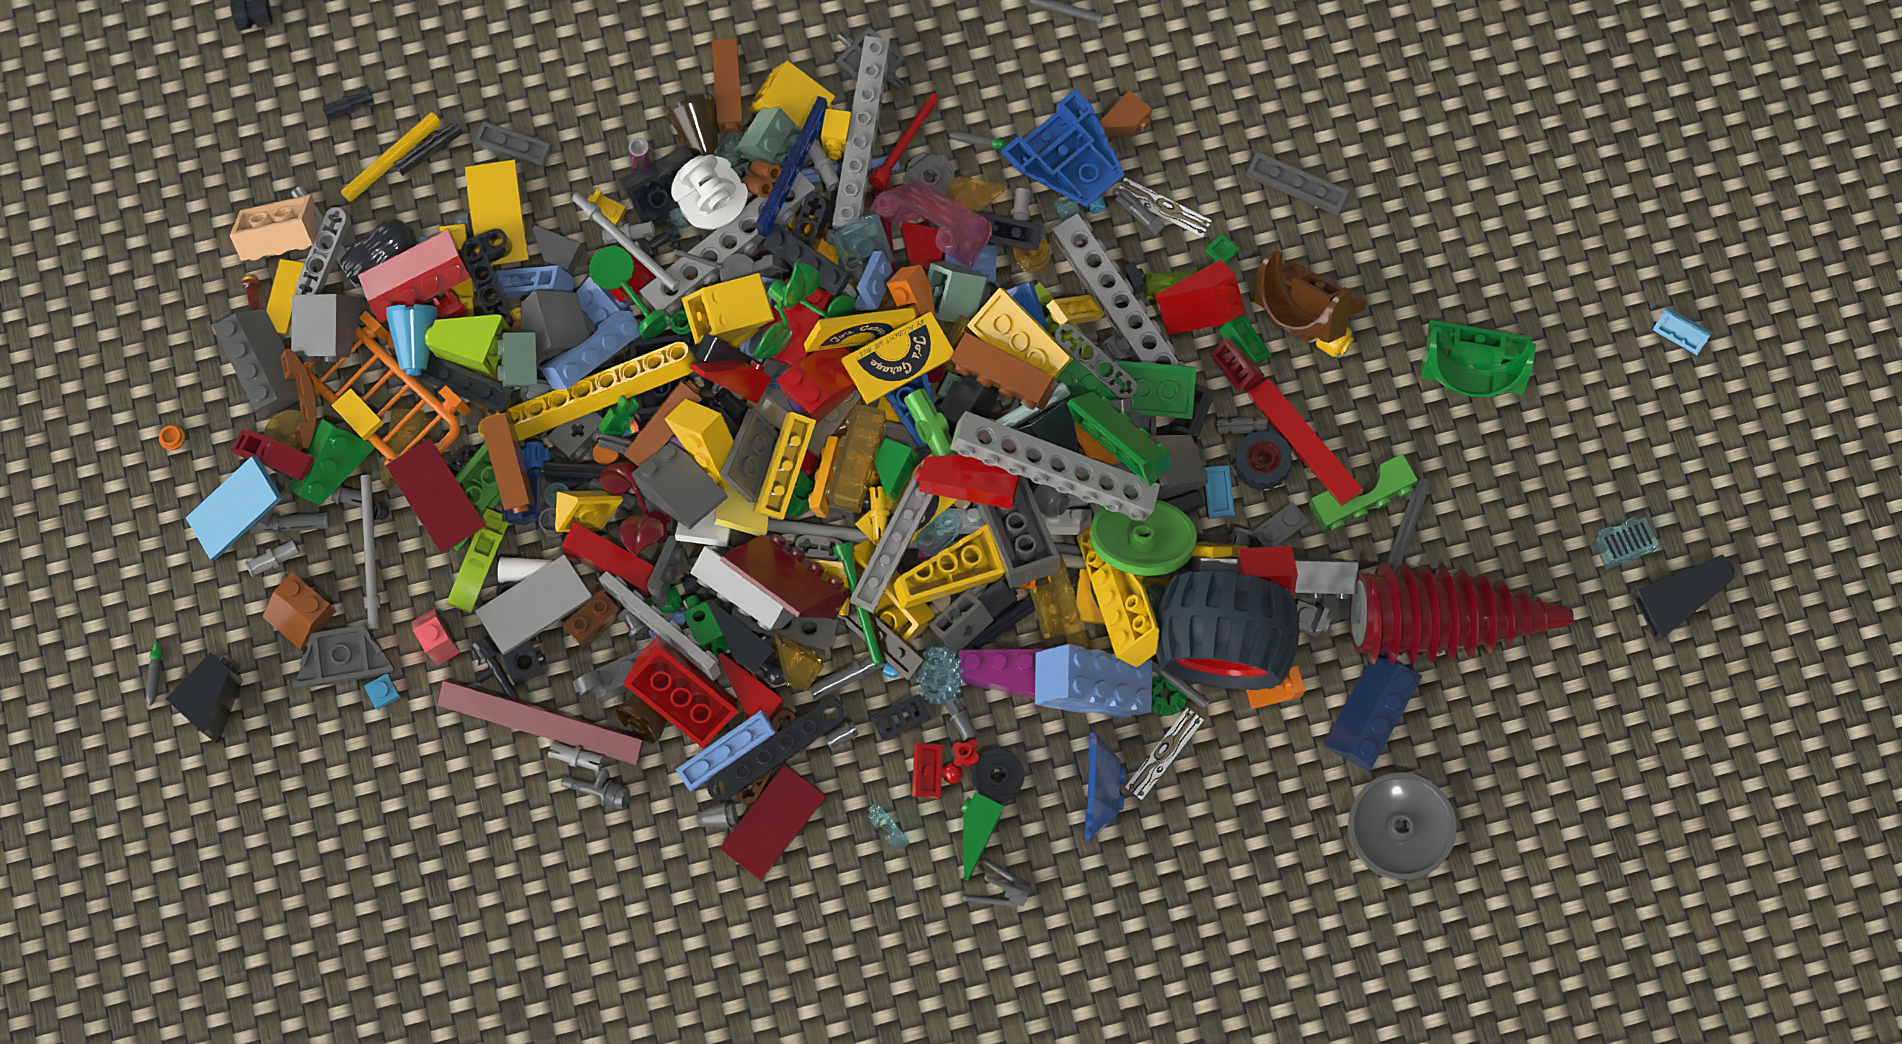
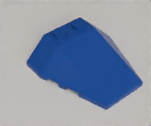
M1076 89L1057 104L1056 113L1026 138L1023 139L1019 135L1001 150V154L1019 172L1086 208L1125 175L1112 147H1110L1103 127L1099 124L1093 106Z
M1090 732L1089 778L1084 842H1090L1118 817L1119 810H1124V794H1119L1120 784H1125V768H1120L1121 760L1095 732Z

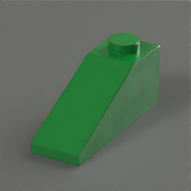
M976 792L972 798L967 797L961 809L965 813L963 816L964 880L968 882L1004 811L1003 805Z

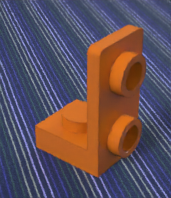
M1298 666L1291 667L1283 683L1275 686V688L1246 690L1251 709L1300 698L1305 692Z

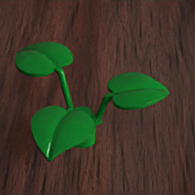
M795 262L794 271L788 284L779 279L773 282L768 290V295L777 302L774 307L779 311L783 323L780 321L776 322L767 330L752 357L755 359L774 357L788 346L792 338V330L787 328L789 321L783 308L791 309L799 302L825 317L824 319L852 315L856 305L855 299L850 295H841L830 304L827 312L805 301L806 296L813 294L817 290L821 281V274L811 265Z

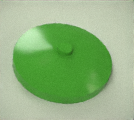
M1158 499L1156 500L1154 512L1145 521L1133 520L1128 515L1117 511H1109L1102 507L1093 518L1090 533L1093 549L1103 561L1123 572L1143 576L1167 574L1184 566L1194 553L1197 538L1195 527L1190 518L1177 507Z

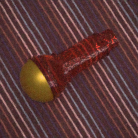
M247 274L242 278L241 285L247 292L251 311L259 310L257 295L259 280L255 275Z

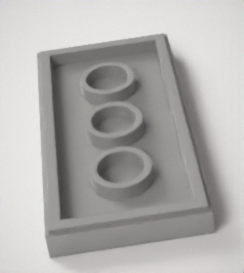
M562 555L475 612L502 654L506 655L581 607L593 597L566 556Z

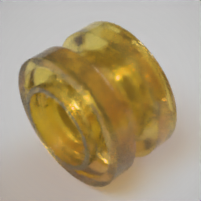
M1043 236L1041 237L1037 254L1033 256L1026 255L1031 250L1013 248L1017 266L1026 273H1038L1049 264V246Z

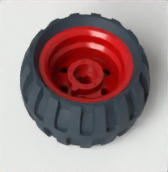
M1214 571L1186 572L1182 575H1176L1165 589L1155 617L1159 628L1156 651L1159 666L1162 671H1166L1169 675L1187 682L1232 690L1272 689L1283 683L1295 659L1299 642V616L1294 596L1289 589L1259 577Z

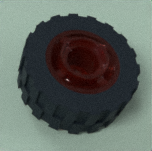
M1260 430L1256 433H1250L1241 440V444H1238L1234 465L1238 477L1242 479L1245 485L1247 484L1253 489L1257 488L1264 491V489L1271 490L1275 486H1280L1287 479L1291 470L1293 458L1291 456V447L1288 446L1286 440L1281 438V435L1274 434L1272 431L1265 432ZM1266 457L1270 462L1261 464L1257 461V458Z

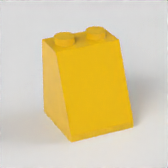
M785 61L772 70L747 109L757 115L762 108L780 107L807 137H813L820 128L818 122L822 116L825 117L826 109L833 108L831 102L835 96L789 61Z

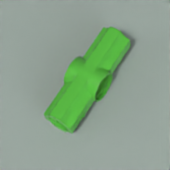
M918 389L906 396L904 402L916 422V431L923 443L928 444L933 455H960L957 451L950 449L952 438L949 434L948 423L943 414L936 411L925 389Z

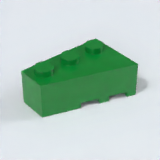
M322 419L305 454L315 458L311 464L310 471L305 476L303 482L292 478L288 488L298 496L322 505L371 453L375 446L368 440L364 441L358 434Z

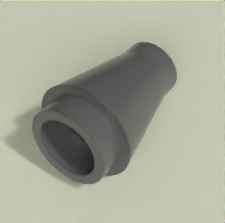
M726 801L707 810L697 812L699 827L731 828L732 825L738 823V813L735 804H729Z

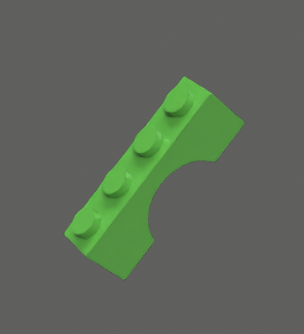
M1401 454L1379 466L1377 470V485L1368 494L1357 496L1341 507L1329 491H1326L1311 498L1309 507L1322 531L1325 532L1331 529L1333 532L1342 528L1345 525V521L1351 518L1358 520L1368 514L1367 510L1375 506L1377 509H1380L1391 503L1390 499L1398 495L1400 498L1411 494L1418 480L1404 455Z

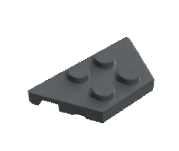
M364 625L316 632L310 635L307 644L308 649L302 657L301 668L297 679L293 682V688L299 690L393 674L395 669Z

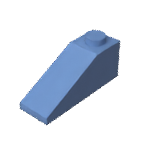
M558 265L497 270L506 297L525 300L532 291L537 289L554 292L564 290L572 293L575 278Z

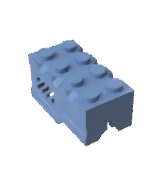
M1071 644L1036 652L1035 705L1077 713H1098L1120 718L1150 713L1152 708V660H1147L1139 667H1135L1116 658L1115 654H1108L1097 649L1087 650L1082 646Z

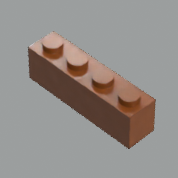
M967 332L950 358L956 366L955 370L967 377L971 374L977 377L976 380L980 384L988 388L991 385L999 388L998 392L1009 399H1012L1013 396L1020 399V403L1031 410H1034L1036 407L1043 411L1058 386L1054 376Z

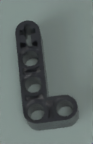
M815 193L806 197L793 232L794 235L818 250L832 210L830 200ZM814 204H821V210L814 208ZM809 216L817 217L818 221L809 218ZM813 224L814 232L811 236L807 237L805 235V228L807 225ZM789 263V271L778 275V279L784 282L788 279L789 274L794 271V267Z
M492 229L465 241L461 247V254L485 314L496 315L497 312H500L511 328L516 319L493 262L509 255L513 246L511 240L502 230ZM504 239L500 247H493L496 240ZM480 249L478 256L470 257L473 250ZM489 271V276L485 280H479L482 272ZM497 293V300L489 303L490 295Z

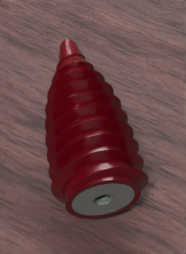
M1383 562L1377 567L1374 574H1358L1357 594H1351L1350 599L1352 643L1357 653H1367L1372 665L1376 663L1379 653H1386L1392 665L1396 662L1399 653L1404 652L1410 664H1414L1418 652L1424 651L1430 663L1434 662L1437 652L1444 650L1449 661H1453L1457 649L1464 648L1467 657L1471 659L1474 656L1476 646L1484 645L1487 653L1491 655L1497 642L1504 640L1507 647L1510 648L1514 638L1526 636L1529 639L1530 634L1566 628L1568 625H1572L1574 621L1573 610L1568 609L1567 606L1543 602L1538 597L1534 599L1528 598L1523 590L1519 588L1510 593L1506 583L1502 580H1497L1491 587L1489 580L1483 574H1478L1471 581L1466 571L1459 570L1452 578L1446 568L1440 567L1432 575L1430 569L1425 565H1420L1413 574L1410 567L1403 563L1393 573L1390 565Z

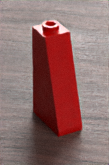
M948 455L925 457L923 467L918 466L915 481L919 482L920 492L1013 509L1020 475L1010 474L1007 470L997 466L986 465L981 460L973 457Z
M573 523L562 543L569 558L601 574L607 571L613 577L617 575L624 580L627 587L647 597H651L647 584L655 566L637 556L634 557L630 552L580 524Z

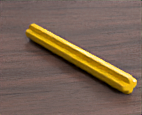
M433 112L427 115L341 190L343 197L347 201L352 202L390 169L394 162L401 159L441 124L438 116Z

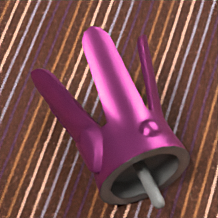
M635 138L629 143V157L632 156V167L634 169L637 168L639 159L642 160L645 166L651 163L648 153L652 156H655V153L648 147L645 139Z

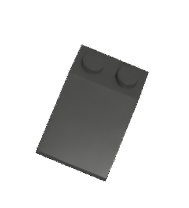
M672 442L665 445L632 473L641 495L688 529L693 528L728 498L720 486L686 452Z

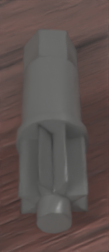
M1120 188L1114 193L1117 196L1115 201L1155 236H1158L1164 230L1166 225L1126 188L1124 190Z

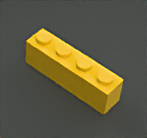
M794 412L786 413L754 512L776 520L784 519L816 420Z

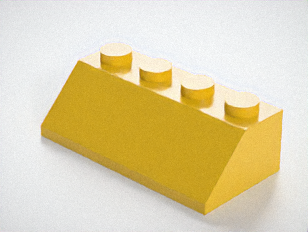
M869 539L854 546L855 552H853L854 558L852 560L859 581L876 550V546ZM896 570L875 613L910 643L927 628L936 615L926 603L901 610L893 588V584L901 576Z

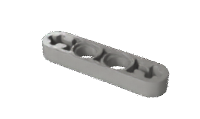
M331 208L325 214L296 283L295 290L297 295H317L322 293L350 226V216L341 208ZM334 217L342 218L341 223H335L333 221ZM331 228L337 231V234L328 231V229ZM326 237H332V247L324 249L322 246L323 240ZM322 260L324 263L323 269L315 273L313 271L314 262ZM309 275H312V276H314L315 278H318V280L315 281V280L310 279V278H308V277H309ZM307 286L313 288L310 293L304 291V288Z

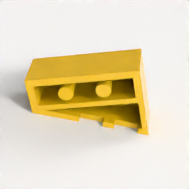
M684 399L665 420L691 458L720 487L726 489L730 484L720 474L734 441L723 416L719 412Z

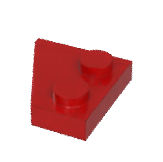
M901 221V230L909 266L921 265L927 277L930 264L942 261L949 232Z

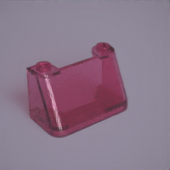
M913 181L880 193L870 207V210L900 228L905 221L917 223L921 215L941 226L936 236L937 247L970 269H972L992 233V225L986 218L921 181Z

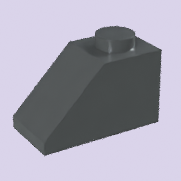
M534 225L533 232L546 266L558 265L572 276L584 253L580 243Z

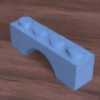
M616 311L597 325L598 330L589 339L566 352L558 354L540 367L552 389L567 390L640 335L639 324L631 311Z

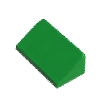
M1245 315L1227 322L1219 329V334L1223 340L1229 337L1256 365L1272 356Z

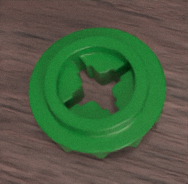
M1161 676L1153 678L1151 710L1161 716H1171L1181 711L1186 704L1187 696ZM1163 685H1165L1168 692L1173 691L1174 695L1170 696L1169 705L1164 697H1155L1162 693Z

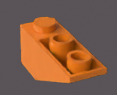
M916 265L900 268L887 282L897 308H914L916 314L914 320L930 311L935 318L932 289L922 266Z

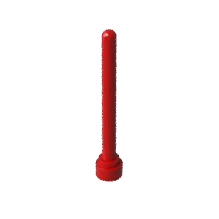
M933 93L929 96L883 166L872 171L868 180L874 187L880 190H884L891 181V170L939 101L938 94Z

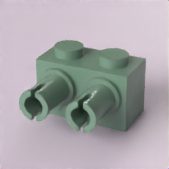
M535 332L503 333L501 339H497V355H502V365H498V381H502L503 387H534L537 385Z

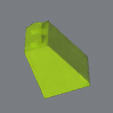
M498 314L435 320L433 326L428 328L425 335V344L436 357L494 377L502 355H497V339H501L503 333H512V329L504 318Z

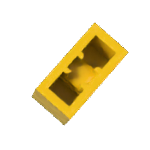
M826 109L821 140L823 151L832 160L844 159L851 112Z

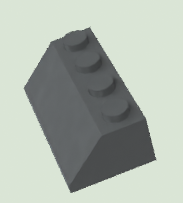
M266 309L234 313L212 325L254 410L265 419L299 400L295 380L285 381L280 356L286 347Z

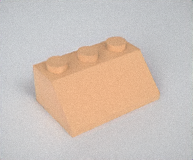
M311 195L240 210L230 237L241 261L247 259L258 260L265 255H280L288 250L297 248L303 250L313 245L317 229Z

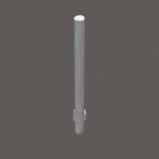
M579 192L572 196V200L583 209V213L590 220H595L668 288L672 291H676L679 288L680 284L601 213V208L594 202H589Z
M362 475L361 494L367 598H364V608L367 610L368 630L379 629L378 609H380V598L377 597L372 483L371 475Z

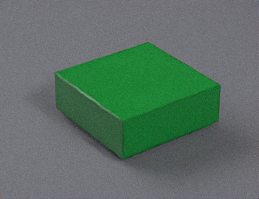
M1223 233L1204 249V253L1214 262L1222 260L1226 265L1240 252V249Z

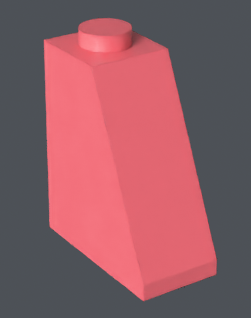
M435 608L412 621L416 637L424 651L437 666L460 653Z

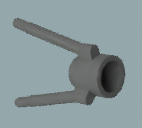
M983 859L985 865L1011 881L1008 884L988 875L984 877L986 881L1006 889L1004 897L1009 898V900L964 895L962 899L977 903L1004 905L1016 909L1017 904L1024 907L1031 886L1026 885L1024 880L1016 878L989 860Z

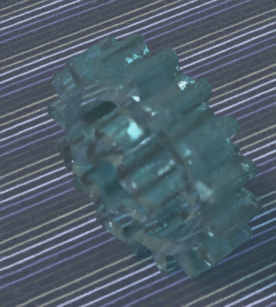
M931 647L930 651L923 652L927 661L921 665L922 667L917 672L919 677L915 679V682H920L918 692H924V700H929L931 704H948L949 700H955L954 693L961 692L958 684L964 682L960 678V674L964 672V669L958 667L961 659H954L955 651H949L948 647Z

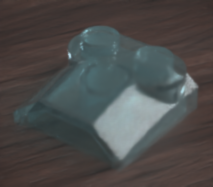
M877 213L855 219L838 227L832 233L838 254V266L848 273L850 272L847 270V266H849V262L855 259H860L866 269L873 251H883L889 263L894 261L879 214Z

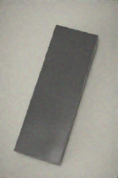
M482 121L473 142L476 147L542 169L545 168L553 149L551 143Z

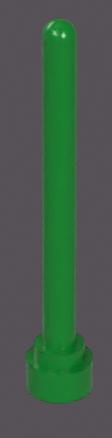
M851 541L832 548L835 558L838 557L839 562L842 561L850 590L853 594L859 580L852 560L855 548ZM855 605L874 665H880L882 663V656L867 610Z

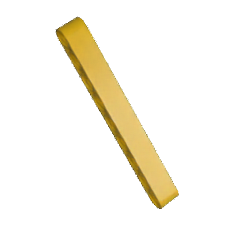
M675 342L579 380L567 390L556 389L513 406L506 413L512 415L518 441H521L615 404L622 395L627 399L693 372L690 366L693 363H697V359L684 342ZM499 413L493 414V415L488 416V417H492V416H495V415H499ZM480 422L478 426V432L485 440L483 428Z

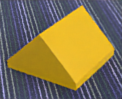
M602 490L557 492L556 531L569 532L574 522L590 531H601L623 501L622 496L610 494Z

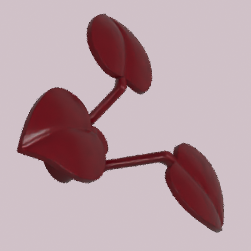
M618 462L605 467L601 471L600 484L610 494H623L631 488L635 491L645 517L631 516L621 523L619 530L624 546L636 557L648 546L667 538V523L671 522V516L667 513L664 516L660 511L648 512L632 475L639 467L629 462Z

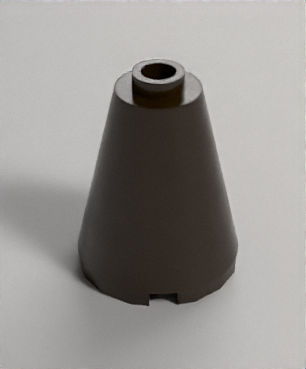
M704 95L691 97L677 102L678 108L672 110V107L669 106L666 109L667 116L694 158L706 155L719 157L716 108L713 95H709L708 99H705Z
M633 694L621 703L615 710L617 718L625 727L630 724L635 729L633 731L635 736L642 737L645 742L654 744L661 738L668 723L666 718L636 694Z

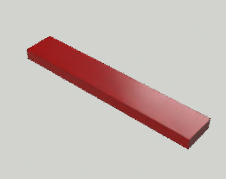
M1269 378L1248 392V397L1341 507L1363 493L1362 487Z

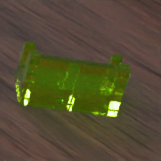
M1192 268L1191 271L1167 273L1146 271L1147 299H1155L1154 295L1197 273V268Z

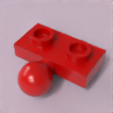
M914 744L912 797L941 798V778L950 784L958 783L962 779L963 770L961 767L956 766L954 763H948L942 767L943 745Z

